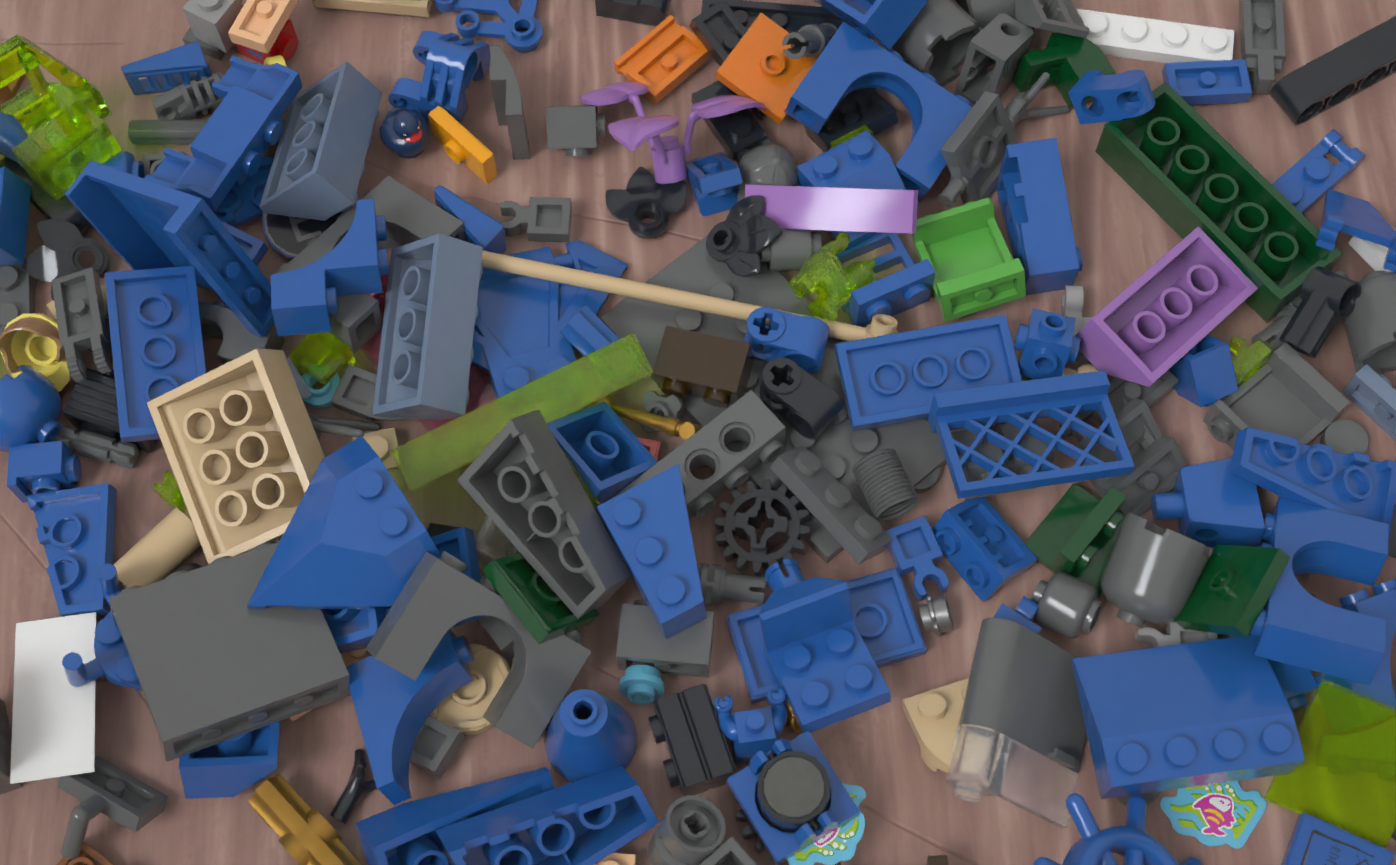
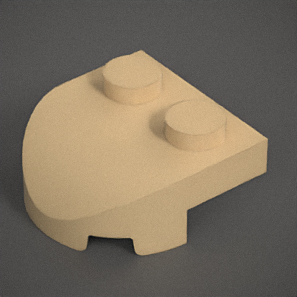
M969 678L902 699L903 711L919 742L921 758L925 764L934 772L940 769L956 775L958 781H974L993 774L1002 766V760L1009 747H1011V742L982 740L964 734L959 730L958 725Z

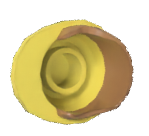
M24 313L7 323L0 335V352L5 366L12 376L16 378L19 374L23 373L17 367L30 365L45 375L54 384L58 392L64 390L72 377L67 368L65 351L60 345L57 320L42 313Z

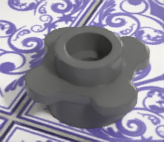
M649 391L644 394L642 401L645 405V412L659 415V411L662 410L665 418L683 419V403L679 396L675 394L660 396L656 391ZM641 424L647 433H652L655 430L663 432V430Z

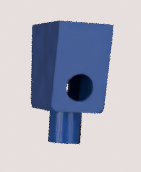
M1232 458L1183 467L1178 472L1173 493H1153L1151 509L1154 520L1178 519L1180 534L1207 547H1215L1216 544L1258 547L1265 530L1256 484L1229 471Z

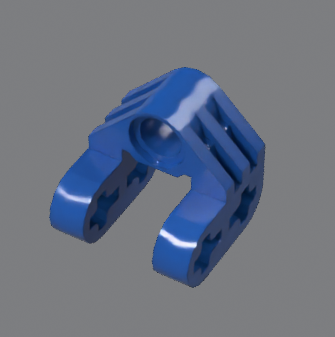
M423 31L413 48L415 58L425 65L422 83L408 78H399L388 96V100L394 108L402 107L417 110L425 117L427 122H430L428 113L439 106L444 108L461 124L468 110L465 90L469 87L471 81H481L490 66L489 44L483 42L475 44L474 39L467 37L460 39L459 35L454 33L443 35L433 31Z

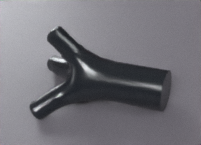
M362 749L355 750V761L350 778L330 813V816L344 824L347 823L360 799L371 790L377 789L375 780H364L367 764L365 763L364 751Z

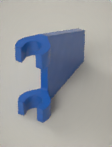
M1328 189L1325 195L1321 227L1315 246L1333 251L1338 233L1343 232L1387 247L1388 251L1383 268L1396 272V231L1370 202Z

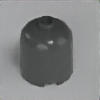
M929 0L894 44L892 50L900 54L905 63L919 72H926L932 75L940 86H945L960 76L961 72L957 68L964 63L970 41L982 28L954 0Z
M1373 271L1363 276L1358 282L1362 287L1361 295L1356 299L1353 312L1346 318H1343V323L1356 373L1367 364L1375 372L1383 374V372L1396 370V272Z
M1127 512L1102 573L1100 582L1102 593L1107 601L1120 608L1116 617L1142 628L1145 621L1157 624L1170 623L1183 610L1214 549L1168 528L1163 529L1148 522L1145 518Z

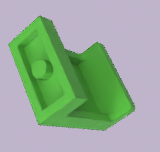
M991 198L968 202L962 206L917 219L916 234H912L914 249L919 261L928 259L936 272L932 292L945 322L1026 297L1025 270L1019 258H1012L995 220L994 204Z

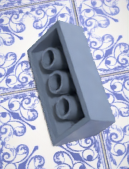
M345 62L297 94L291 102L259 209L264 213L325 221L338 212L344 213L355 204L358 198L357 188L360 177L365 170L364 161L367 149L372 143L371 134L374 122L379 115L378 106L382 92L349 62Z
M438 233L391 249L372 415L424 420H445L465 415L470 397L468 383L470 364L474 357L472 345L474 326L478 317L477 298L479 281L483 273L481 263L483 247Z

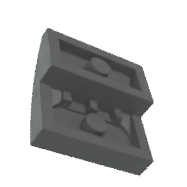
M492 45L490 52V85L499 126L508 127L514 160L530 159L529 139L517 77L499 45Z
M1133 398L1115 413L1135 465L1132 474L1090 480L1102 498L1111 487H1114L1126 496L1119 511L1125 517L1127 512L1141 516L1151 507L1153 493H1168L1172 490L1179 470L1188 466L1174 438L1162 435L1145 400ZM1086 437L1076 447L1084 451L1092 439ZM1099 443L1096 444L1090 455L1105 463L1118 461L1114 451Z

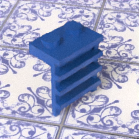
M877 233L847 250L840 248L825 254L822 249L821 264L818 266L820 271L825 273L831 291H835L840 300V306L843 312H847L852 325L867 327V325L871 324L874 315L886 314L895 316L929 301L936 274L928 259L914 264L897 233ZM889 243L894 249L839 274H836L833 268ZM899 263H902L905 268L851 291L849 295L844 288L864 279L866 276L869 277Z

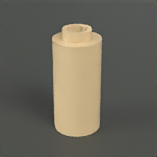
M175 507L113 564L117 570L119 582L125 588L145 586L164 580L201 545L188 510L182 512Z

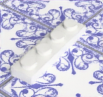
M1076 9L1084 25L1090 30L1086 39L1098 46L1104 55L1159 63L1232 60L1234 30Z

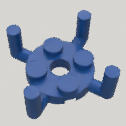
M105 563L98 568L97 575L102 593L110 606L109 597L118 595L122 588L115 566ZM110 611L95 627V659L83 664L82 658L78 653L71 652L64 656L62 664L68 682L74 687H81L104 675L115 685L120 687L122 685L135 688L136 691H142L118 626H115Z

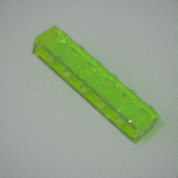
M633 332L391 450V453L409 490L415 493L470 466L510 419L539 409L546 423H550L588 408L651 377L653 370Z

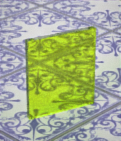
M1322 678L1297 729L1305 761L1289 774L1274 776L1265 794V800L1298 814L1302 812L1307 813L1385 848L1396 828V708Z

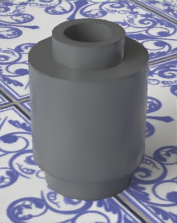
M782 229V235L759 253L761 262H767L769 271L810 270L811 266H820L821 234L820 232H811L804 229Z

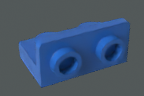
M985 497L967 499L946 510L932 528L943 556L983 602L990 599L1003 584L1029 570L1038 560Z

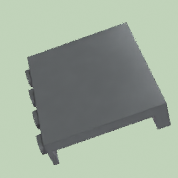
M266 542L257 546L252 551L234 557L223 556L215 559L207 566L191 571H177L168 575L164 580L145 586H131L122 590L118 595L109 597L114 624L118 626L156 726L166 762L349 696V673L321 609H295L293 606H267V609H248L247 607L279 542Z

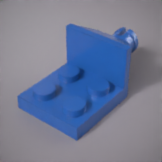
M793 559L782 560L788 573L786 576L783 575L777 562L772 564L766 570L764 577L773 593H771L759 613L765 653L780 686L786 692V698L802 732H814L891 702L890 690L853 621L850 591L846 581L820 577L804 580L798 563Z

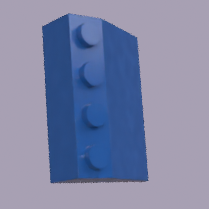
M1255 635L1079 657L1071 660L1101 799L1289 774L1305 761L1293 712L1269 660L1254 655Z

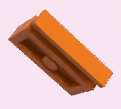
M669 15L614 62L615 72L619 75H624L627 81L646 84L648 92L643 95L656 105L709 60L711 54L694 33L684 25L679 26L675 22V18Z

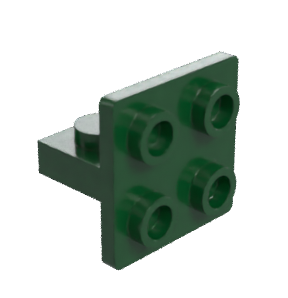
M1072 484L1028 538L1025 545L1037 557V561L1053 573L1065 572L1095 586L1098 591V599L1102 594L1100 583L1102 573L1125 519V515L1119 511L1126 496L1114 487H1111L1103 498L1099 500L1078 484Z

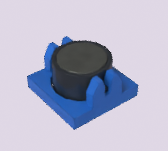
M809 731L804 732L789 742L787 739L775 741L769 752L765 753L763 750H760L751 758L749 766L727 778L729 788L777 865L859 816L860 813Z

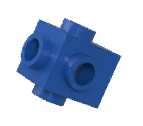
M1032 309L1028 325L1019 324L1014 343V349L1020 350L1018 366L1021 376L1034 379L1062 376L1066 363L1075 362L1081 338L1074 336L1076 318Z

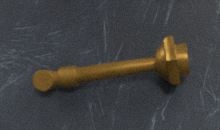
M598 385L595 390H590L584 400V409L605 401L617 416L663 430L668 435L680 436L684 440H687L701 429L697 424L683 423L680 419L673 417L665 418L615 404L613 389Z

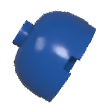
M30 365L17 367L23 373L14 379L7 374L0 379V451L9 452V448L23 444L52 442L61 429V424L58 421L62 412V399L54 384Z

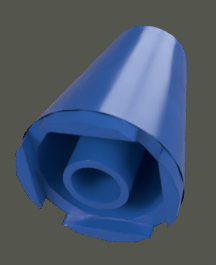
M576 690L563 700L549 721L544 739L545 751L553 769L560 776L571 782L620 765L626 770L637 748L636 728L629 713L618 702L592 690Z

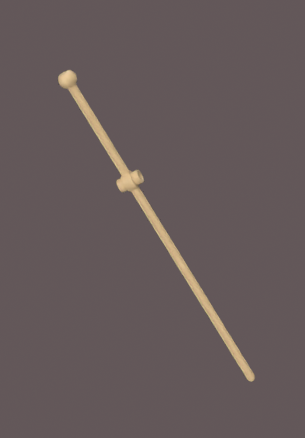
M482 251L481 263L483 268L746 321L751 312L762 307ZM787 312V313H791V314H795V315H799V316H807V315H802V314ZM886 314L874 315L871 324L867 325V327L817 318L830 327V338L845 341L899 333L896 330L897 320ZM766 318L765 324L769 325L770 319ZM1083 364L1077 369L1065 367L1062 376L1098 370L1092 364Z

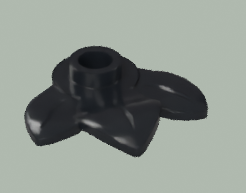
M639 167L628 181L626 190H606V205L609 212L615 218L627 222L632 233L643 239H653L662 235L668 227L669 218L683 210L687 198V188L684 180L661 186L660 183L655 182V177L643 167ZM647 218L655 220L653 223H643L642 221Z
M761 195L748 196L738 201L731 208L726 220L715 225L707 237L706 248L708 254L716 261L726 263L731 272L740 277H752L761 274L762 264L759 253L774 243L783 233L781 227L762 215L765 208V198ZM728 237L726 243L722 245L723 241Z
M50 219L37 223L39 235L45 245L31 252L25 258L24 264H21V268L27 274L44 282H52L51 280L91 267H94L100 276L108 266V253L98 241L83 238L74 224L63 220ZM84 251H90L95 256V262L90 267H84L79 263V255ZM51 284V297H52V301H53V300H54V295H53V288H52V284Z

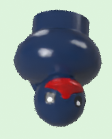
M402 107L391 109L379 130L380 138L385 146L399 157L405 159L419 156L430 138V127L427 120L415 109L410 110Z

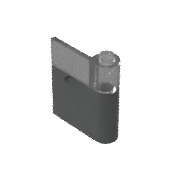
M1001 618L983 619L946 778L947 785L954 788L953 794L956 797L967 801L980 802L983 796H998L1059 828H1068L1070 813L1065 801L1068 795L1075 792L1086 736L1084 718L1071 663L1073 658H1078L1077 656L1014 621Z

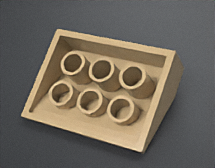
M256 348L147 402L208 564L223 556L234 557L252 551L257 546L266 542H280L322 459L325 458L284 351Z

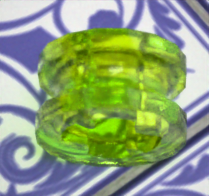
M166 471L163 474V483H155L152 489L173 509L177 507L183 512L185 510V502L174 474Z

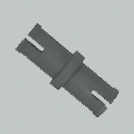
M824 23L820 26L817 24L803 26L798 32L789 33L784 37L782 46L791 44V48L784 49L783 51L791 59H799L803 56L810 58L819 56L831 40L832 34L836 33L838 28L831 23Z

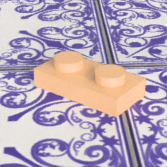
M247 0L228 31L231 42L268 54L298 0Z

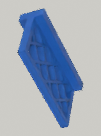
M1105 370L934 393L928 421L932 433L938 434L957 497L965 498L1132 474L1135 465L1107 395L1110 382ZM1099 410L1103 423L1099 429H1096L1076 417L1082 412ZM1051 417L1062 423L1063 426L1054 435L1035 425V421L1039 418ZM1009 423L1020 429V432L1011 441L991 429L995 424ZM1069 428L1092 439L1084 451L1062 439ZM967 429L976 434L977 437L971 446L967 447L953 439L950 431ZM1026 434L1049 445L1041 457L1019 445ZM984 439L1005 451L997 463L976 452ZM1099 443L1114 451L1118 461L1105 463L1090 455L1096 444ZM1056 449L1077 462L1071 468L1061 469L1047 461V459ZM1011 455H1014L1032 465L1033 469L1028 474L1018 475L1005 468L1004 465ZM970 461L990 472L985 480L966 482L963 468Z

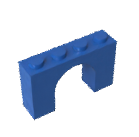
M843 21L792 95L784 112L816 134H819L838 104L849 93L862 88H878L895 95L907 108L912 120L913 129L910 143L895 167L906 190H918V201L920 202L946 166L940 149L972 108V104L965 97L952 94L941 87L932 75L926 72H919L905 63L903 57L894 50L884 49L872 41L870 36L861 28L851 27Z
M1279 497L1273 513H1264L1265 530L1261 539L1265 540V543H1262L1260 547L1280 548L1290 559L1249 633L1256 636L1254 655L1371 685L1385 656L1386 619L1324 603L1308 593L1297 581L1295 575L1321 573L1374 586L1388 556L1389 524Z

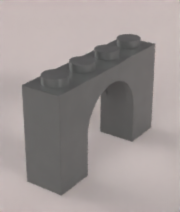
M389 175L376 187L370 188L362 198H374L377 216L385 215L387 241H380V248L394 249L438 233L466 241L464 222ZM356 204L348 211L340 214L335 223L320 236L313 238L304 250L290 262L283 264L277 273H284L304 267L330 252L340 243L351 227L355 217ZM368 294L338 296L339 313L331 314L332 331L321 332L353 354L382 329L383 326L378 300Z
M426 551L366 647V650L374 658L416 681L442 637L455 624L464 619L482 615L501 619L512 635L514 659L509 674L483 717L494 727L533 749L592 651L578 643L583 635L576 630L538 644L485 575H482L479 582L464 574L469 565L445 551L440 558Z

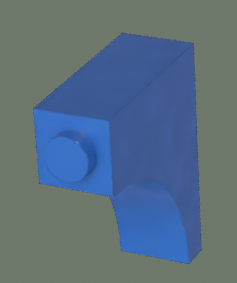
M451 629L442 637L416 681L373 656L346 667L349 673V688L376 787L393 805L412 798L409 787V763L415 740L426 719L451 693L473 681L468 663L474 661L470 645L463 635L457 638Z

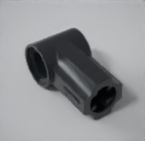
M1321 266L1315 267L1303 282L1301 288L1302 301L1279 340L1283 343H1288L1295 351L1315 358L1338 319L1346 318L1353 312L1356 299L1361 295L1362 287L1360 283Z

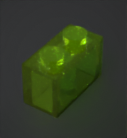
M76 100L13 148L12 152L28 175L54 199L58 200L65 194L90 161L104 164L119 153L122 148L105 121L82 102Z

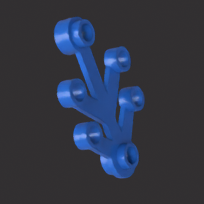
M434 0L436 8L441 12L463 11L456 17V26L459 35L464 38H473L475 36L503 38L512 49L520 53H528L535 50L543 38L542 24L535 18L538 0H522L519 14L510 5L511 0ZM475 12L496 14L503 22L479 21V17ZM467 22L474 23L472 26L469 27L462 26L464 23Z

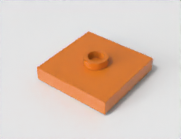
M760 13L717 70L714 78L739 96L748 97L765 104V111L758 110L780 125L787 115L784 111L792 95L819 56L813 58L803 56L799 59L787 57L783 50L791 48V44L782 46V42L789 32L763 13Z

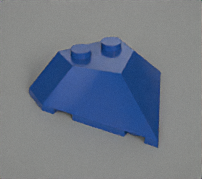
M363 436L322 459L247 604L248 609H267V606H293L295 609H370V607H392L425 552L427 551L437 558L441 557L422 522L379 456Z

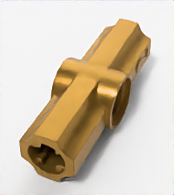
M280 774L266 779L254 790V794L248 802L265 823L279 835V843L299 865H363L353 852H350L341 842L343 838L315 807L311 809Z

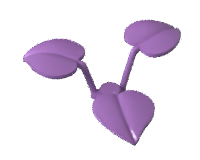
M634 81L618 82L580 96L582 103L592 106L610 105L624 100L634 105L638 117L610 123L608 125L609 133L616 141L632 152L647 140L652 156L655 182L661 184L679 182L688 177L685 155L692 153L691 139L696 121L701 118L719 117L748 108H758L765 111V104L738 95H722L691 105L693 112L688 115L683 143H679L677 136L660 137L661 133L679 125L678 118L670 115L646 117L640 99L637 96L648 92L646 84Z

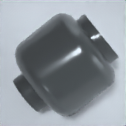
M1065 572L1056 573L1049 582L1041 579L1031 599L1039 607L1036 612L1037 623L1070 639L1077 638L1082 632L1089 635L1103 605V601L1097 599L1098 591L1095 586Z

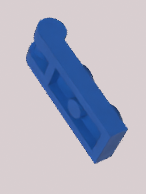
M1335 129L1331 130L1318 145L1272 184L1303 215L1326 195L1328 189L1332 190L1352 173L1366 156L1358 148L1351 149L1342 142L1344 137ZM1332 154L1340 163L1334 166L1326 157Z

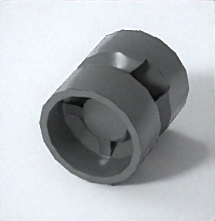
M688 795L675 800L669 806L648 844V858L651 865H700L719 848L726 834V822L721 811L713 802L701 796Z

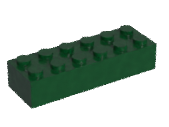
M1165 82L1152 91L1156 104L1150 111L1138 117L1106 123L1095 152L1182 239L1199 226L1258 287L1245 302L1268 323L1277 316L1278 312L1286 304H1289L1295 297L1301 294L1303 282L1310 271L1318 266L1332 271L1343 253L1336 246H1334L1333 251L1315 246L1319 230Z

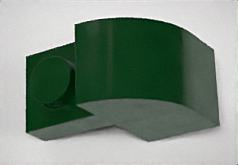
M1052 33L1045 49H1034L1023 54L1013 82L1019 92L1028 91L1044 72H1048L1050 78L1043 87L1055 84L1066 104L1071 108L1074 106L1068 92L1086 71L1101 70L1103 75L1116 74L1100 48L1090 40L1062 33ZM1091 96L1085 97V104L1093 102Z

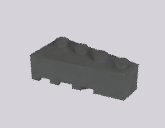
M539 409L510 419L457 479L578 619L605 604L632 576Z

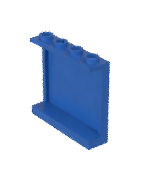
M94 161L89 162L64 195L132 270L194 266L196 286L218 294L251 334L263 338L273 325L271 283L202 198Z

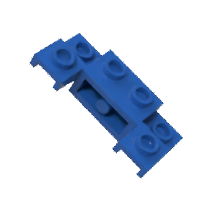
M232 56L230 59L231 66L219 83L214 81L211 85L214 94L224 99L190 145L193 156L185 155L166 147L163 151L165 155L163 161L152 176L147 174L144 179L200 197L211 210L216 211L234 185L241 188L249 176L256 174L260 168L263 155L270 145H275L281 138L284 129L281 117L303 87L299 72L279 63L260 65Z

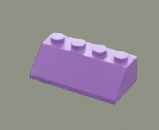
M1198 226L1086 323L1075 335L1081 338L1079 351L1098 371L1105 370L1108 375L1150 387L1254 293L1258 287Z

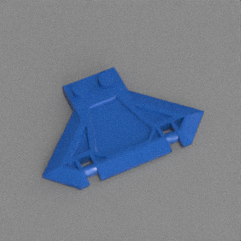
M580 240L565 243L567 254L553 256L549 246L509 255L621 278L628 268V264ZM483 268L478 288V317L474 326L472 345L474 357L471 364L488 372L501 413L584 394L585 384L574 355L576 348L560 334V331L585 306L597 316L611 293Z

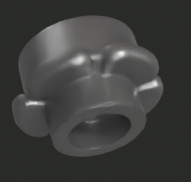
M931 593L927 594L926 599L928 603L919 605L922 622L926 632L934 630L936 636L941 637L943 632L954 630L950 607L945 594L932 597Z

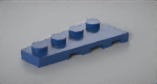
M1250 427L1236 434L1230 472L1282 498L1389 524L1390 537L1396 496V461L1370 460V455L1357 452L1349 455L1332 451V446L1319 443L1313 446L1300 444L1297 438Z

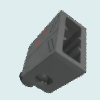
M1000 13L970 41L954 94L965 97L973 105L976 104L985 91L997 93L1001 98L1013 83L1023 54L1028 53L1035 36V28L1026 26L1007 14ZM996 64L992 71L988 74L987 68L990 65Z

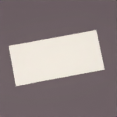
M96 612L16 623L10 784L94 772L95 680L81 687L70 685L62 660L66 654L71 652L78 653L82 658L83 664L96 658L94 652Z

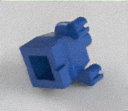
M782 687L778 688V692H774V689H769L767 702L771 707L735 712L731 714L733 700L729 695H725V700H721L720 696L715 698L714 707L724 735L731 739L735 765L749 763L751 758L760 750H763L765 753L769 752L774 742L779 740L778 734L783 731L788 721V712L785 704L786 692Z

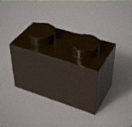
M666 326L652 375L658 387L662 388L661 391L666 395L675 394L680 398H686L687 394L702 397L703 401L709 405L727 408L729 404H734L745 395L755 358L749 343Z

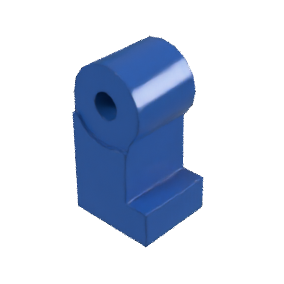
M1139 69L1110 75H1103L1101 70L1086 71L1068 92L1080 124L1120 121L1126 118L1138 117L1150 111L1156 104L1145 71ZM1091 96L1093 101L1089 108L1085 104V97Z

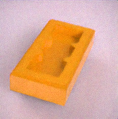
M437 106L428 113L433 136L443 144V148L451 160L456 164L464 163L487 185L497 177V168L492 151L444 108Z

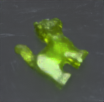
M846 232L838 233L834 241L825 244L815 254L811 255L803 264L800 273L788 284L789 288L799 299L806 293L812 296L816 292V299L806 307L813 317L834 321L838 317L837 311L839 308L850 301L851 291L874 282L875 273L873 267L876 263L874 259L855 261L844 269L836 256L848 247L850 236Z

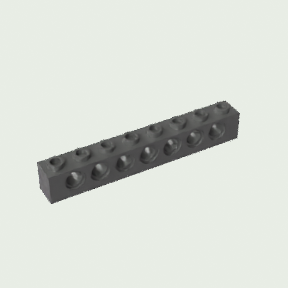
M750 390L612 498L679 464L689 519L693 516L700 518L716 504L715 499L727 489L731 491L734 488L738 489L749 479L750 471L762 462L764 464L771 463L785 449L784 445L786 444V427L761 399ZM736 440L749 444L748 448L742 452H732L727 449V446ZM700 467H710L715 471L707 479H697L692 475ZM492 616L476 620L505 658L510 661L514 657V643L506 624L501 619Z

